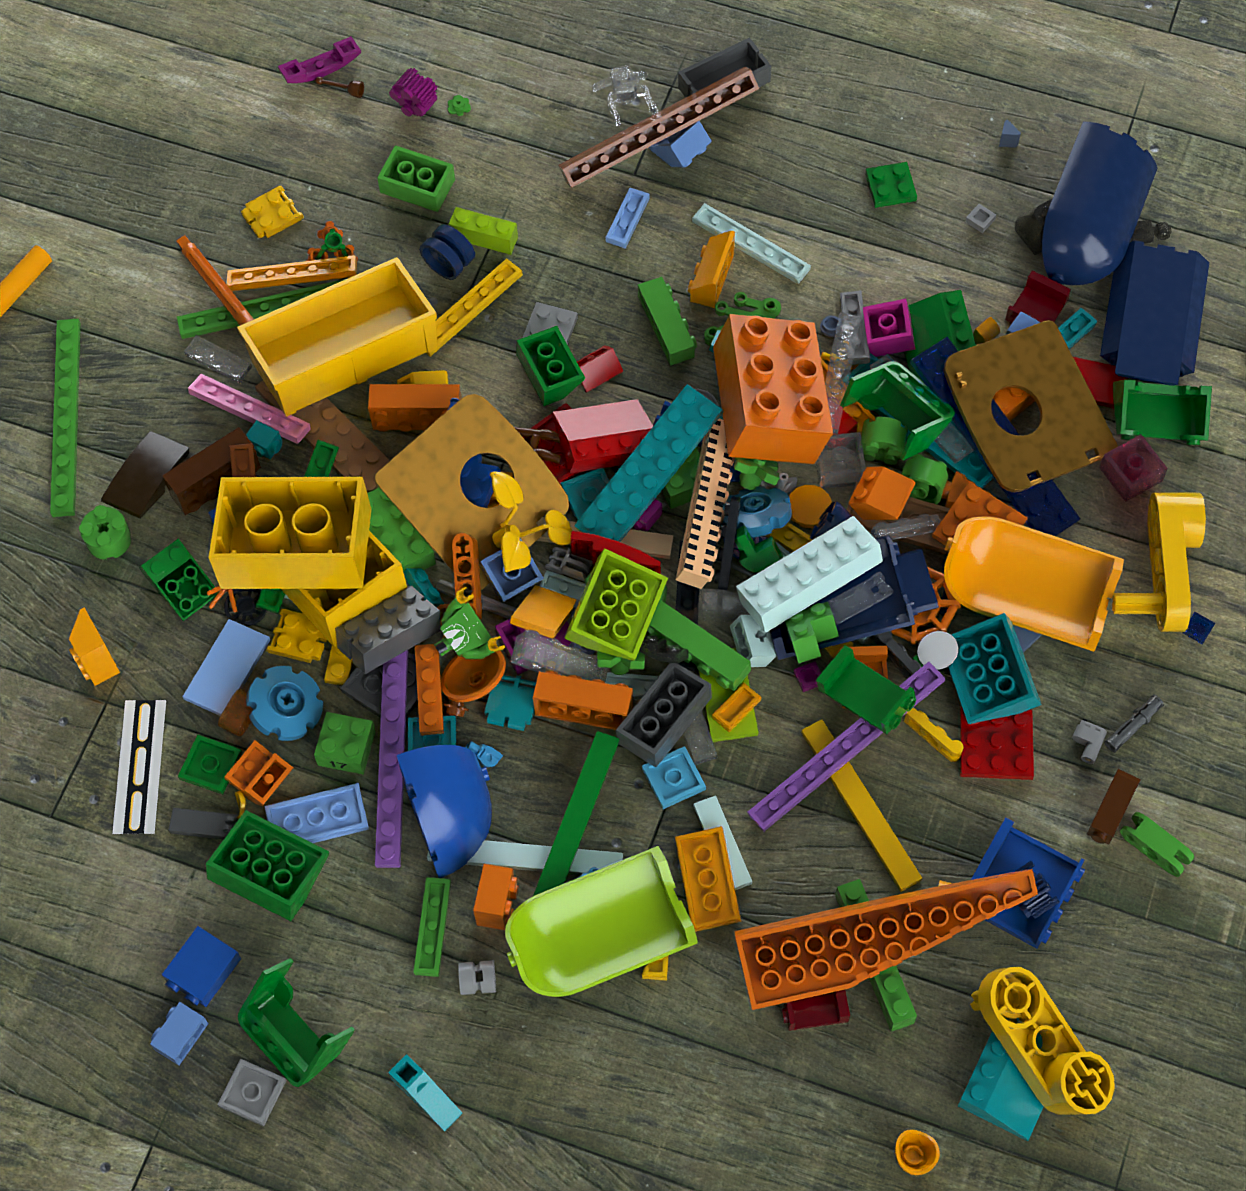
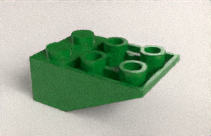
M179 538L139 567L147 580L182 621L213 600L219 593L218 591L207 595V591L215 588V586Z

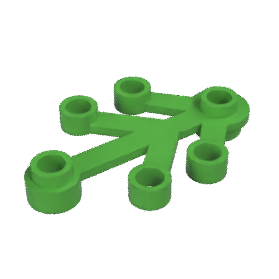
M743 292L735 294L734 304L737 307L747 306L756 310L748 312L728 307L725 301H719L715 305V313L718 316L736 314L776 318L781 312V304L778 300L766 298L763 301L747 298V295ZM738 298H743L744 300H743V301H738L737 299H738ZM719 307H724L725 309H724V310H719L718 308H719ZM711 326L706 329L704 340L707 345L710 346L715 337L710 334H716L717 330L721 331L723 326L718 328Z

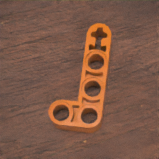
M460 533L452 541L455 597L457 591L467 585H471V594L474 597L466 603L471 605L481 620L482 599L478 543L474 537L466 533ZM466 540L469 542V545H466L464 549L461 547V545L465 544ZM466 562H470L471 569L468 573L464 574L462 566ZM449 604L437 607L440 610V620H442L443 613Z

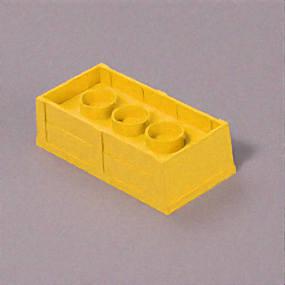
M398 257L237 327L239 334L245 342L253 365L286 417L355 384H361L369 378L417 356L438 349L436 332L437 313Z

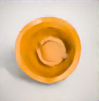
M906 1130L899 1135L895 1144V1155L898 1164L906 1173L911 1175L928 1173L935 1167L940 1157L937 1142L933 1137L921 1131Z

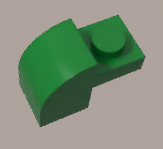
M745 525L737 529L735 543L741 551L739 552V562L746 569L759 573L783 558V554L772 536L755 544Z

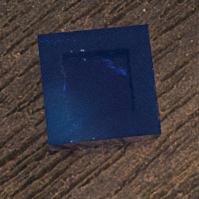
M1194 612L1189 620L1187 630L1182 633L1203 645L1216 623Z

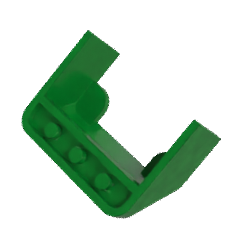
M893 361L852 377L840 403L842 408L855 402H859L867 410H876L882 407L896 420L900 421L904 427L906 425L911 433L906 439L907 443L900 456L902 460L925 451L949 425L955 414L954 409L902 364Z
M289 958L261 973L238 1012V1021L242 1029L290 1084L300 1087L308 1083L340 1055L355 1029L350 1027L336 1035L326 1033L319 1039L289 1005L293 999V988L284 978L294 962Z

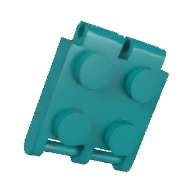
M503 675V680L512 681L514 684L500 681L489 693L484 711L485 716H488L487 723L503 727L505 720H508V728L524 731L526 724L531 725L535 711L533 694L535 688L521 686L520 683L536 686V682L522 679V676L518 675L516 677Z

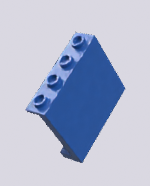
M1005 817L971 880L1011 873L1029 861L1034 863L1035 867L1032 870L1036 875L1038 873L1043 875L1051 887V891L1048 892L1051 898L1056 896L1060 902L1035 919L1033 916L1027 918L1019 907L1020 904L997 913L996 916L988 920L985 919V921L1038 949L1041 942L1046 944L1052 933V930L1048 928L1052 921L1057 923L1064 911L1060 909L1062 902L1068 903L1074 892V889L1070 888L1074 881L1079 883L1085 872V869L1081 868L1085 859L1081 858L1078 863L1013 828L1014 822Z

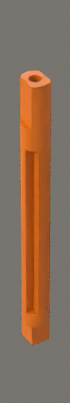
M185 235L178 239L177 243L182 249L184 256L239 325H243L254 320L196 245L191 243Z

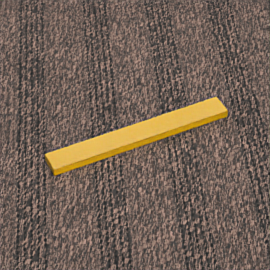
M822 719L801 731L815 755L835 740ZM847 762L829 778L900 892L922 881V876L850 762Z

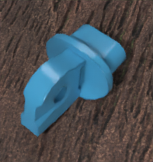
M470 741L465 747L474 752L479 763L487 768L495 766L503 757L500 752L485 744L477 745Z

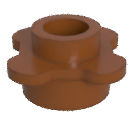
M451 700L450 704L444 703V706L447 707L445 714L464 718L465 711L469 712V709L464 708V703Z

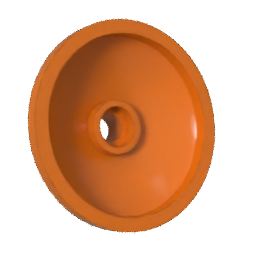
M500 650L495 651L483 659H465L463 656L459 657L456 655L442 673L441 689L448 699L455 702H470L484 697L498 685L503 677L506 668V659Z

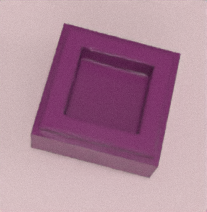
M816 661L794 669V675L803 692L818 687L816 679L820 676L821 671Z

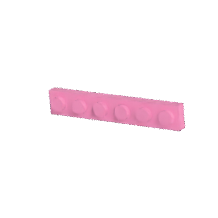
M200 374L188 387L190 395L253 424L257 420L279 431L281 437L296 444H299L311 430L310 423L292 415L286 417L283 411L203 374Z

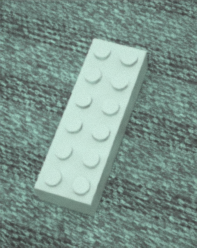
M852 516L737 585L740 603L766 633L883 562L880 544Z

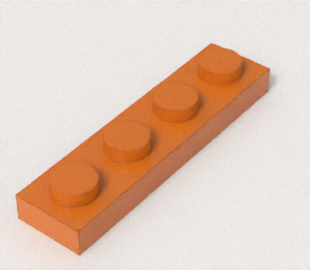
M434 644L415 645L420 736L444 734L439 652Z

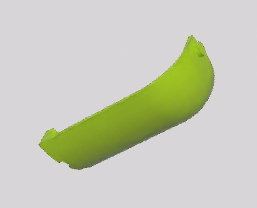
M659 846L529 898L511 914L505 928V936L510 948V952L506 953L511 967L517 966L522 980L531 990L551 997L568 996L698 944L694 925L682 901L678 900L674 891L676 886L667 860Z

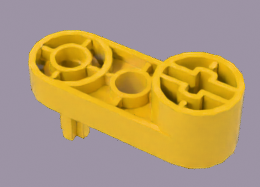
M1153 492L1151 494L1148 504L1147 528L1153 593H1114L1112 597V611H1114V614H1155L1159 631L1185 632L1187 630L1190 620L1191 597L1186 548H1200L1204 540L1206 515L1204 499L1201 493Z
M1022 967L999 968L988 973L982 980L979 990L972 993L971 996L974 1001L970 1005L974 1011H981L984 1019L1039 1102L1048 1111L1057 1115L1096 1114L1105 1109L1112 1100L1115 1089L1114 1075L1109 1064L1100 1055L1091 1051H1085L1037 977L1031 971ZM1038 1032L1041 1035L1043 1041L1041 1049H1039L1036 1044V1036Z

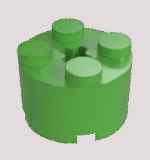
M876 417L875 421L872 422L866 419L863 422L859 446L862 458L867 461H884V463L889 465L897 464L906 445L908 427L905 425L903 428L900 421L888 417Z
M916 454L907 460L901 475L916 482L909 497L937 505L941 500L948 480L946 464L941 461L925 458L920 454Z
M104 505L96 506L94 510L90 511L83 518L79 526L80 534L89 552L96 558H117L124 554L131 544L130 529L126 520L114 508Z

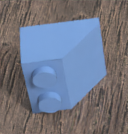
M700 121L650 146L649 149L671 167L684 168L692 163V158L706 151V146L712 141Z

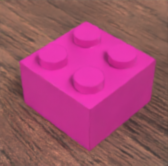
M906 299L863 307L867 344L871 354L879 357L915 350L911 316Z

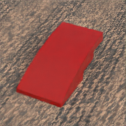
M578 531L571 532V553L592 560L593 568L598 556L605 548L661 574V562L641 550L599 535Z

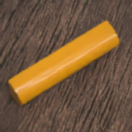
M35 245L0 282V317L52 262L50 255L41 247Z

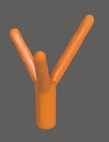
M217 586L207 591V595L220 591L210 603V609L215 606L225 592H228L232 610L234 613L237 612L232 589H221L220 586Z

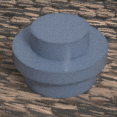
M827 316L821 321L820 330L825 336L835 337L840 334L842 323L836 316Z

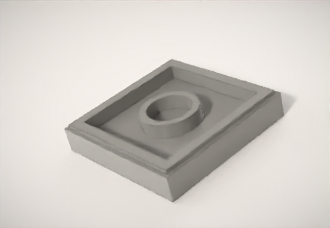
M240 1059L217 1105L222 1109L265 1126L287 1080L280 1075Z

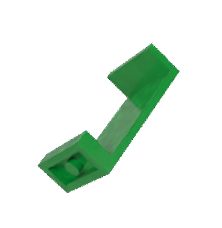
M846 645L816 679L819 691L886 735L891 729L894 730L898 727L901 717L906 711L909 712L916 703L914 688L909 687L905 691L855 659L853 649Z

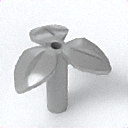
M782 472L779 475L780 478L776 486L763 480L760 486H765V489L777 488L790 494L795 490L798 479L797 477L788 478V474Z

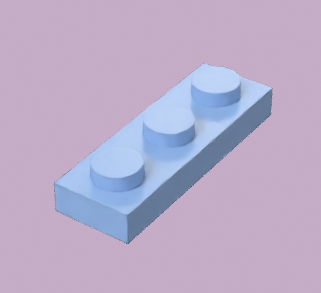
M629 188L606 235L607 243L626 249L650 199L649 193Z

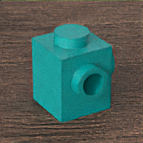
M257 420L246 434L247 438L254 445L258 457L264 456L271 459L282 447L283 442L279 431Z

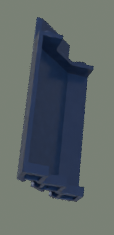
M1136 240L1129 243L1124 259L1113 271L1100 356L1110 365L1116 366L1115 374L1118 376L1175 386L1179 383V377L1194 373L1210 263L1198 251L1178 252L1175 251V247L1159 244L1155 248L1144 246V242Z
M890 535L875 538L880 544L883 562L809 606L828 602L839 637L819 642V649L914 625V615L939 608L922 549L900 554L897 542H892ZM784 621L770 630L778 660L796 656Z

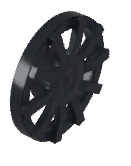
M260 589L233 590L234 596L238 594L240 597L237 601L235 600L238 613L233 617L229 613L233 612L232 608H229V594L225 599L224 610L227 618L246 627L256 625L267 613L266 609H263L262 612L256 610L255 602L261 594ZM248 591V595L242 596L241 592ZM252 591L258 593L254 599L251 597ZM252 613H256L259 616L254 619ZM240 615H243L242 621L236 620ZM246 616H249L251 621H246Z

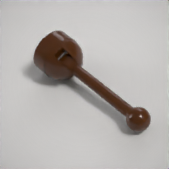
M320 76L315 79L318 85L327 84L345 88L353 97L361 98L364 93V82L353 80L347 85L324 80Z

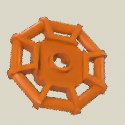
M929 567L927 568L930 578L936 580L932 585L939 608L914 615L915 624L910 625L912 626L911 632L903 628L891 630L893 635L911 642V645H916L917 642H920L929 633L935 631L947 632L957 610L961 608V604L950 593L944 574ZM944 587L948 600H941L938 589ZM941 607H947L946 613L941 622H939L936 618ZM931 622H932V624L935 626V627H932V628H929V629H926V630L917 632V629H918L919 626L923 627V626L928 625V624L931 623Z

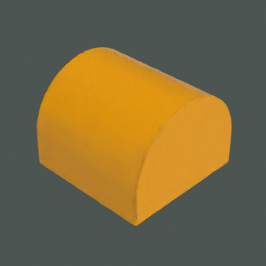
M992 317L987 318L973 332L975 343L979 345L993 340L1000 334V327Z

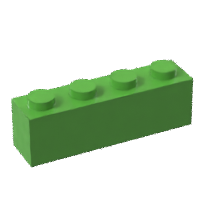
M659 277L638 284V298L671 366L694 358L697 343L693 335L690 336L688 332L687 320L681 318V310L677 300L673 301V293L669 283L665 284L663 277Z

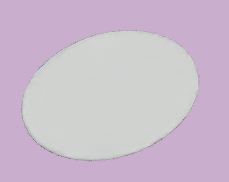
M935 631L929 633L919 643L917 650L918 658L923 665L930 662L937 670L946 668L957 657V641L947 632Z

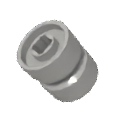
M494 960L480 961L478 965H475L473 962L458 963L461 995L475 994L477 990H480L482 994L496 992ZM476 973H483V981L477 982Z

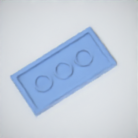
M228 619L184 693L183 699L225 718L269 644L270 637Z
M359 783L264 806L267 821L311 843L369 829Z

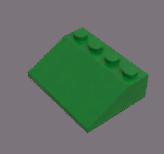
M961 290L938 293L908 305L915 350L904 351L908 370L925 385L947 383L943 369L948 357L956 352L976 346Z
M245 810L207 861V879L292 921L312 889L329 856V851Z

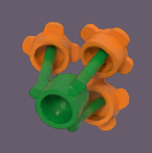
M328 221L325 227L317 232L318 238L324 240V245L321 246V249L310 248L307 252L309 256L306 261L328 259L326 250L334 252L335 257L355 255V249L352 245L346 246L342 244V230H338L332 221Z

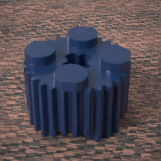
M1029 861L1014 872L1032 869L1035 865L1032 861ZM1033 871L1038 895L1020 903L1019 907L1027 918L1033 916L1035 919L1060 901L1056 896L1051 898L1048 892L1051 891V887L1041 873L1036 875Z

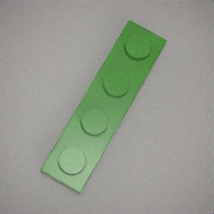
M426 877L414 975L439 977L451 879Z

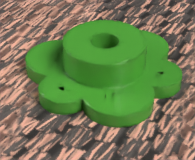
M456 95L453 97V100L448 101V112L450 114L462 116L464 112L466 113L471 110L469 99L463 98L461 95Z

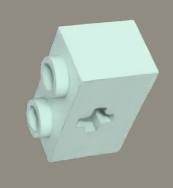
M740 615L730 625L737 652L751 661V667H766L777 656L770 630L765 633L751 615Z

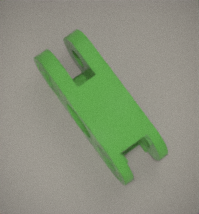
M1135 812L1131 819L1137 826L1136 830L1129 826H1123L1120 830L1122 837L1166 872L1179 877L1184 872V867L1181 863L1188 865L1193 861L1194 854L1150 818L1140 812Z

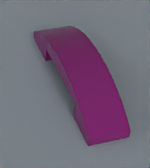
M350 36L333 43V50L301 63L297 59L279 65L278 70L287 83L313 81L319 76L324 77L341 69L361 54V49Z

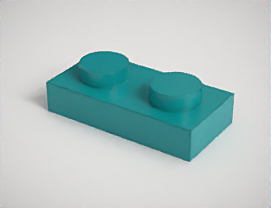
M1082 308L1066 320L1058 329L1068 348L1071 349L1096 326L1097 320Z
M407 568L404 571L405 580L409 587L412 585L424 596V601L427 599L436 608L439 605L445 604L440 597L439 591L433 587L424 570Z

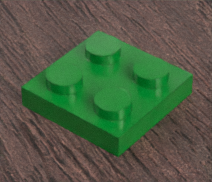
M907 162L866 168L865 175L875 208L917 201V193Z
M197 734L178 778L179 780L223 795L229 783L224 777L240 759L242 750Z

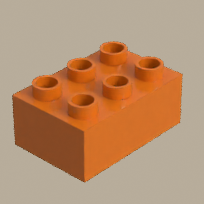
M729 314L713 346L721 407L724 411L723 421L728 457L815 464L833 434L815 323L801 320L793 321Z

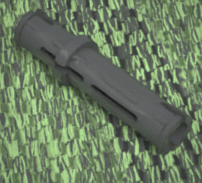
M1152 695L1144 705L1137 707L1133 711L1134 714L1104 742L1105 746L1111 752L1116 753L1140 727L1151 721V717L1164 706L1163 701L1157 695Z

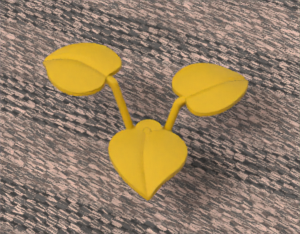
M502 472L490 473L495 498L503 507L512 508L506 520L500 524L502 529L495 532L492 537L494 544L502 551L505 572L523 569L530 564L531 555L529 548L524 542L520 541V538L542 529H548L549 539L555 544L567 545L571 543V525L567 518L557 510H550L546 513V524L521 533L515 525H508L518 509L517 504L523 502L522 489L518 482L508 474Z

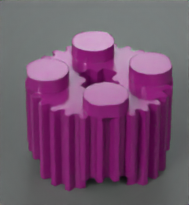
M408 68L389 91L390 97L402 106L401 111L408 117L412 114L420 117L425 115L437 101V92L435 91L438 86L429 77L424 79L419 73L416 74L418 70L415 68Z

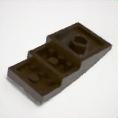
M150 431L112 479L101 498V502L140 519L165 493L166 483L162 475L178 466L189 455V447Z

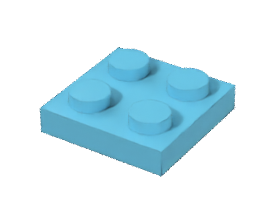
M685 746L668 753L657 767L649 763L642 765V770L662 809L706 790V785Z

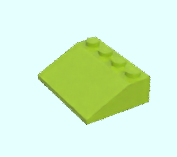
M604 548L596 560L564 638L588 649L635 661L668 577Z

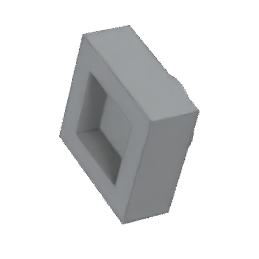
M978 204L966 217L965 222L983 233L995 221L996 214Z

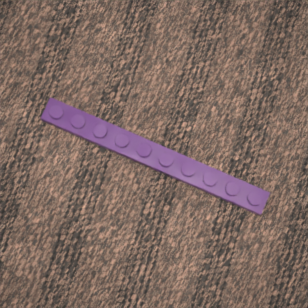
M408 650L383 664L375 849L376 868H401L404 780L396 755L405 752Z
M927 662L899 687L905 691L909 687L914 688L916 696L915 707L945 682V677L930 662ZM860 718L747 812L748 815L765 832L883 732Z

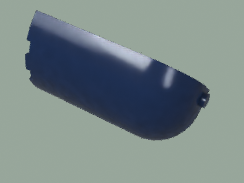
M1083 121L1044 223L1042 239L1044 267L1048 278L1062 285H1085L1096 282L1112 273L1120 265L1128 249L1158 169L1152 155L1147 149L1142 150L1136 144V139L1124 132L1120 135L1109 130L1110 126L1100 123Z

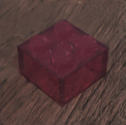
M1141 434L1104 454L1099 466L1125 502L1163 482L1168 470Z

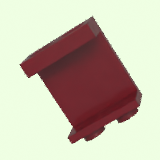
M1032 270L1028 276L1026 286L1013 307H1008L1005 320L1012 324L1019 313L1023 312L1040 323L1048 320L1055 322L1068 302L1071 289Z
M846 990L784 1003L785 1008H781L783 1023H788L789 1031L849 1022L850 1018Z

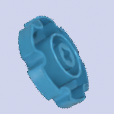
M759 486L755 490L743 489L737 495L728 496L726 501L730 502L732 496L741 497L737 529L745 525L751 537L771 534L773 529L784 527L792 517L790 497L787 493L777 488L765 489V486ZM724 516L721 527L727 525L728 516Z
M291 666L271 667L263 673L264 679L256 677L248 690L246 705L253 708L249 718L254 726L266 736L270 733H275L278 736V740L281 741L302 738L307 733L306 727L313 729L322 715L323 701L316 697L320 689L313 678L304 671L295 674L292 672Z

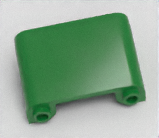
M1135 380L1113 382L1116 435H1121V440H1135V437L1186 440L1187 445H1200V441H1208L1212 386L1201 385L1199 388L1189 385L1171 386L1135 382Z

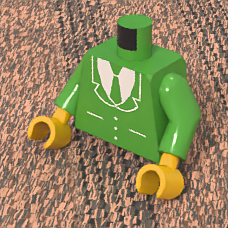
M466 587L457 591L456 597L448 605L441 620L442 626L440 629L445 638L434 644L441 656L454 649L459 657L483 659L495 651L503 650L505 645L497 646V640L501 636L492 638L471 605L466 603L474 596L471 594L465 597L464 590Z

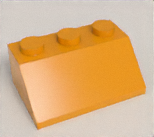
M735 231L712 236L709 238L707 245H703L700 255L702 258L701 263H696L694 270L695 279L690 280L688 286L690 302L715 308L734 257Z
M85 607L80 609L69 637V641L73 646L69 651L86 681L91 679L94 686L120 672Z

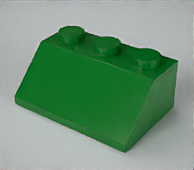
M558 326L517 340L516 355L543 406L564 399L585 380V376Z

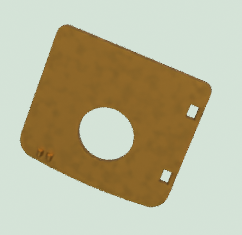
M1044 321L956 352L949 356L944 363V375L961 416L986 464L999 485L1005 490L1020 492L1092 463L1110 458L1117 453V442L1065 340L1053 321ZM1013 387L1030 394L1040 410V422L1037 429L1033 433L1024 436L1013 435L1003 430L996 423L991 410L992 399L996 392L1004 388ZM1094 450L1097 456L1088 459L1085 452ZM1036 472L1038 478L1030 481L1027 474Z
M476 394L461 398L384 465L374 477L376 485L453 573L452 541L454 537L460 533H466L474 537L478 543L480 562L501 550L494 544L492 537L495 532L502 529L500 524L506 520L512 508L508 509L502 505L493 508L479 507L465 497L461 489L460 475L466 462L473 456L490 453L499 456L509 465L513 478L522 489L524 499L522 503L517 504L518 509L508 525H515L520 533L538 527L536 522L550 510H557L565 515L569 507L568 495L538 454L494 406L484 397ZM542 529L523 536L521 540L529 548L548 529ZM465 540V544H462L461 547L465 549L469 542ZM466 562L462 566L464 574L468 573L471 569L470 562ZM480 567V583L482 590L490 582L484 574L482 568ZM467 585L466 588L472 591V586Z

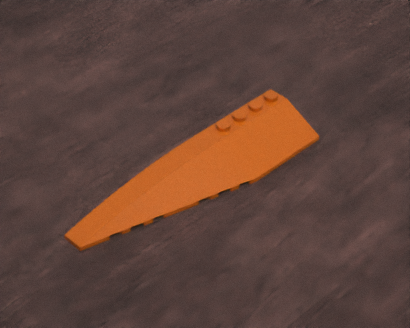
M1022 870L913 891L735 931L752 1010L852 988L860 982L880 974V972L952 938L953 935L972 928L973 925L985 919L988 920L996 916L997 913L1007 908L1010 909L1038 895L1033 870Z

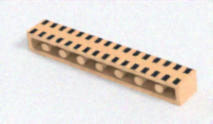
M718 419L703 438L676 575V581L700 589L707 582H711L714 575L712 564L718 554L716 543H718L722 531L719 529V526L724 519L723 505L726 503L729 491H726L732 478L730 467L735 461V457H728L724 421L722 419Z

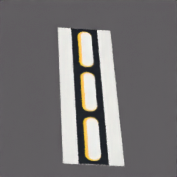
M125 700L112 834H155L166 700Z

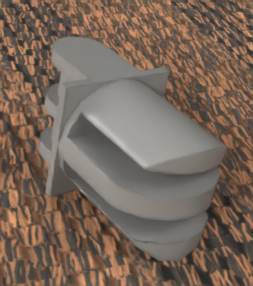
M554 547L552 550L554 553L550 555V562L545 565V569L585 582L584 580L590 571L589 568H591L593 561L570 553L569 548L565 550Z

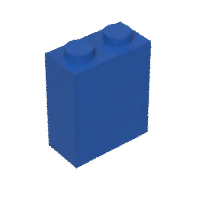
M197 926L162 973L166 980L165 986L175 993L180 990L186 994L184 998L191 1004L197 1006L200 1003L207 1007L240 962L241 957L236 950Z

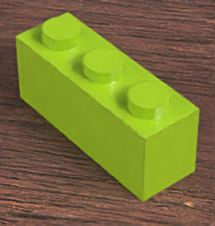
M458 207L455 208L449 222V226L457 229L471 244L509 255L512 254L518 239L517 223Z

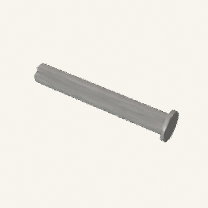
M439 580L436 589L440 593L455 598V584ZM464 590V595L466 597L471 595V590ZM481 595L482 609L507 619H511V616L517 610L515 607Z

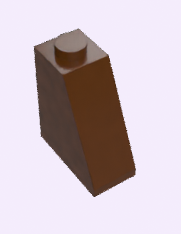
M1120 769L1117 770L1087 832V835L1091 836L1094 841L1101 844H1110L1141 779Z

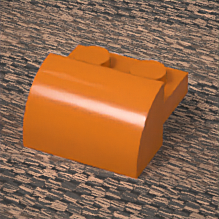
M254 740L224 779L241 791L248 800L263 806L294 767L276 753L272 754Z

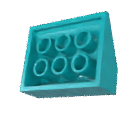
M1005 613L952 634L958 644V654L954 662L948 667L968 724L1020 714L1042 705L1013 623Z
M992 1031L958 1107L1029 1141L1044 1106L1039 1102ZM1038 1032L1036 1036V1044L1038 1048L1041 1049L1043 1041L1041 1035Z

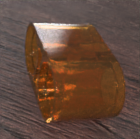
M241 688L236 690L218 721V727L239 737L246 732L252 722L249 715L253 711L252 707L246 705L248 692Z

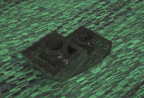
M656 635L645 636L639 649L646 656L668 663H680L689 658L688 649H679L678 645L667 646V639H657Z

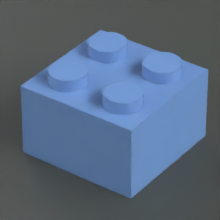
M501 550L479 562L480 567L502 603L544 579L532 557L527 567L510 572H505Z

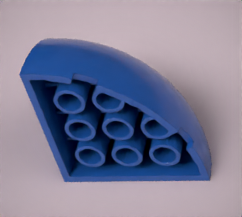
M435 745L398 754L396 757L407 794L438 878L445 877L467 864L481 847L483 841L486 840L492 819V804L486 781L490 780L486 767L481 768L474 752L462 746Z

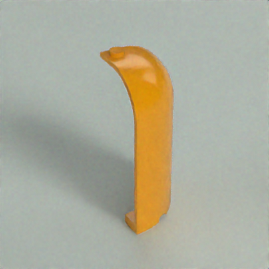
M973 517L964 520L958 525L954 537L948 538L944 549L948 551L944 566V578L950 593L960 604L974 612L992 618L1005 613L1013 625L1093 652L1095 651L1108 610H1106L1109 603L1107 597L1111 599L1113 597L1122 573L1124 559L1000 518Z

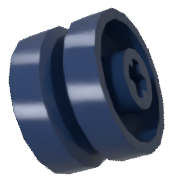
M445 224L439 225L432 233V237L427 238L419 249L427 265L438 275L449 280L456 279L462 273L463 267L468 266L476 255L473 246L467 238L457 229Z

